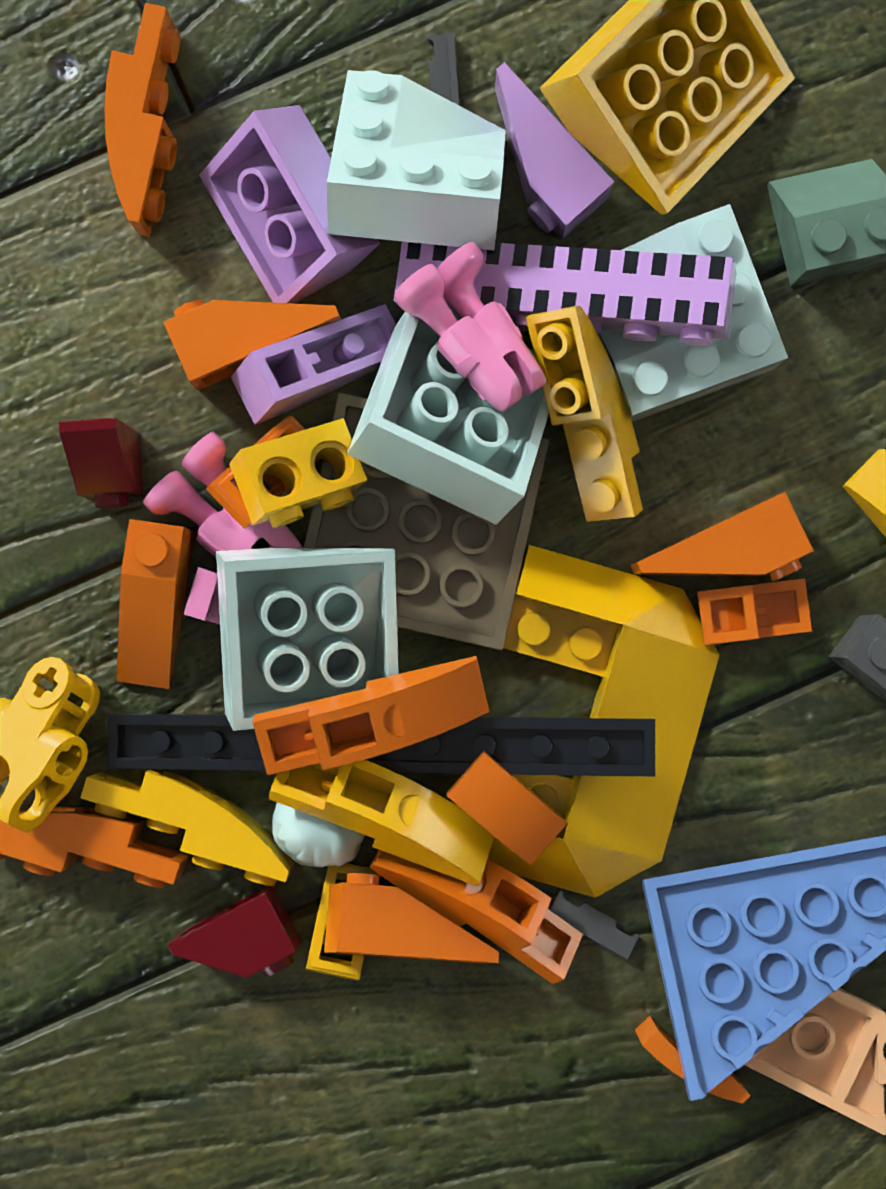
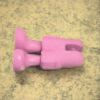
M469 242L448 256L438 268L434 264H428L412 274L396 290L394 299L402 310L411 316L423 320L440 336L437 349L462 377H467L470 380L469 384L483 401H488L494 408L503 412L520 401L522 396H528L544 386L546 378L536 359L523 342V336L519 328L515 326L504 306L495 301L484 306L474 286V280L483 266L484 256L475 242ZM450 308L461 318V320L458 321Z
M214 431L210 432L191 448L182 461V467L207 487L227 469L224 463L226 453L224 440ZM177 470L161 479L143 501V504L153 514L165 515L175 512L186 516L199 526L196 540L215 558L216 551L252 549V546L260 538H264L270 544L268 548H303L299 540L286 525L272 528L269 520L254 526L251 523L244 529L224 508L220 512L216 511ZM234 480L232 483L238 488L237 483Z

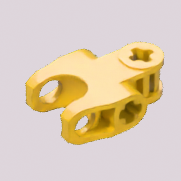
M49 657L37 662L28 671L22 686L13 700L0 698V785L9 776L7 787L0 798V820L25 833H29L45 820L53 808L69 793L87 761L88 748L87 743L78 736L87 721L95 713L100 701L98 685L86 675L75 674L72 667L60 658ZM42 678L56 685L53 692L39 685ZM70 693L84 700L81 707L67 700ZM34 789L35 800L32 806L24 814L19 815L23 801Z

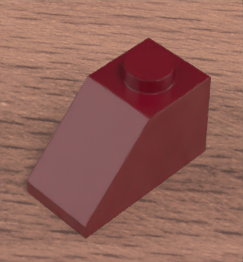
M116 417L59 421V434L77 495L89 500H95V508L127 507L129 497L144 496L140 433Z
M267 885L177 933L167 946L172 955L248 978L262 970L265 977H268L294 962L292 954L297 951L301 938L274 886Z

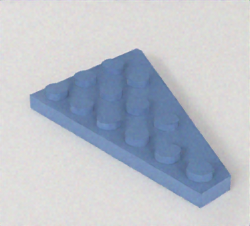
M886 835L644 879L642 881L688 1100L690 1101L703 1099L708 1092L735 1070L740 1069L766 1045L771 1044L797 1023L824 998L839 989L850 977L886 951Z

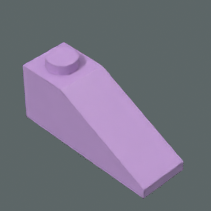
M504 62L496 69L495 93L526 202L530 205L527 211L540 229L546 233L553 230L563 240L609 198L614 181Z
M386 304L252 351L233 373L231 379L256 425L300 408L378 369L396 324Z

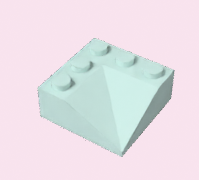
M348 70L327 178L328 234L461 247L469 242H475L479 249L494 251L506 130L402 75L383 74L378 71L362 72Z
M730 204L679 222L622 250L733 257L737 273L728 340L713 339V344L710 346H693L679 342V336L657 334L655 341L641 342L624 338L622 331H601L599 338L615 370L632 422L772 371L788 358Z
M451 310L458 321L461 320V318L453 310ZM404 312L392 332L347 455L497 525L525 496L549 414L543 387L528 396H522L520 401L505 411L497 410L488 401H483L479 397V394L469 384L470 380L467 377H462L437 349L440 336L423 320ZM529 349V351L531 352V354H532L533 357L535 358L534 351L531 350V349Z
M261 548L216 551L225 715L233 731L254 729L252 722L255 714L366 689V681L399 674L394 549Z

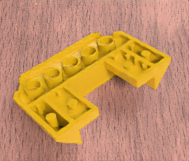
M528 545L516 587L503 648L601 676L590 718L655 719V777L573 775V778H568L561 775H513L520 783L530 788L565 819L568 824L531 865L496 838H494L488 859L517 876L596 898L662 861L720 654L714 644L704 645L701 620L682 588Z

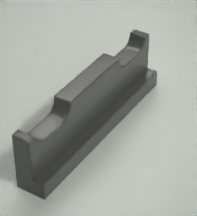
M454 31L441 35H428V43H432L434 46V59L428 61L430 91L459 105Z
M558 891L549 908L550 911L583 933V937L620 958L628 960L640 935L634 934L629 936L616 928V920L586 903L576 906L564 899V892Z

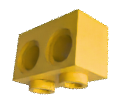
M344 418L239 450L229 465L252 526L270 520L272 528H278L303 518V509L321 504L323 511H329L354 501L352 493L363 485L367 478L360 460L347 455L352 438ZM315 459H324L333 466L335 480H328L319 475L315 468ZM270 474L280 478L285 485V496L278 497L270 494L264 487L263 475Z

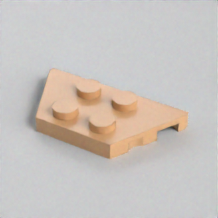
M841 988L829 994L808 1011L803 1018L771 1044L766 1045L745 1064V1066L883 1135L886 1134V1115L884 1113L886 1059L883 1051L886 1042V1013L881 1008Z

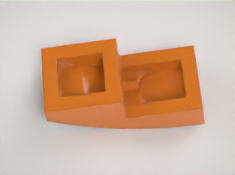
M805 578L697 592L704 645L812 632Z
M485 751L479 755L447 792L449 799L530 865L568 824L565 819L530 788L520 783Z
M649 1016L635 1029L642 1046L670 1071L684 1079L676 1042ZM734 1073L708 1092L723 1099L742 1104L750 1097V1094Z

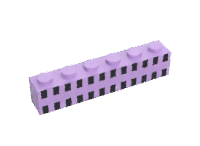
M402 241L395 292L416 271L428 264H434L438 268L448 256L460 247ZM495 243L494 251L480 249L484 256V262L474 280L476 292L484 306L493 301L501 303L520 331L529 332L526 317L529 315L581 305L598 336H601L602 330L622 331L623 337L626 339L651 342L656 340L657 334L679 336V342L693 346H710L713 344V339L728 340L737 275L733 257Z

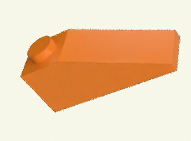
M194 300L175 309L173 312L175 317L163 323L189 382L199 391L231 377L250 352L339 321L341 318L335 305L211 300L204 303L203 300Z
M783 492L630 565L634 575L755 577L769 573L772 581H775L801 569L802 565L799 558L814 550L786 492Z
M129 519L120 581L117 682L171 689L195 531L181 526Z
M348 873L346 882L329 886L324 953L478 964L499 963V952L400 888L379 885V875Z

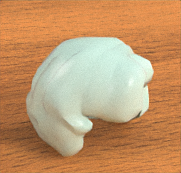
M280 803L276 804L273 813L272 834L275 842L286 855L300 865L319 868L333 865L340 867L356 858L365 837L361 833Z

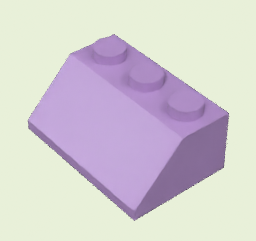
M300 105L253 111L199 175L273 303L296 304L351 272L380 244L378 239L328 234L327 178L331 158Z

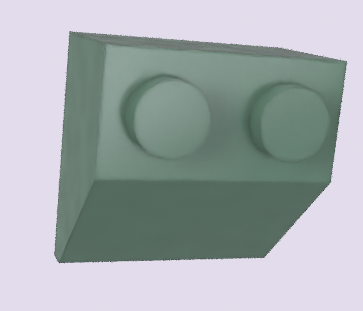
M873 159L768 182L767 188L790 287L886 266V175Z

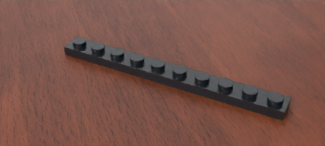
M107 714L106 768L266 771L255 730L233 731L225 714ZM478 717L468 723L416 744L365 760L395 773L464 774L479 755L485 751L511 775L655 777V719Z

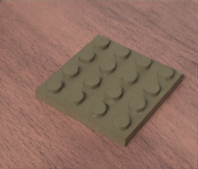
M339 393L333 421L344 418L350 436L353 439L367 399ZM541 438L525 496L497 525L360 461L367 481L352 493L354 501L329 511H323L321 504L313 506L304 548L394 549L397 627L503 650L549 439ZM323 460L320 476L328 480H335L333 466L328 461Z

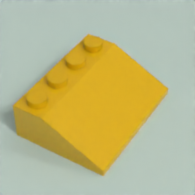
M629 0L540 87V90L568 132L662 215L670 212L795 77L750 0Z

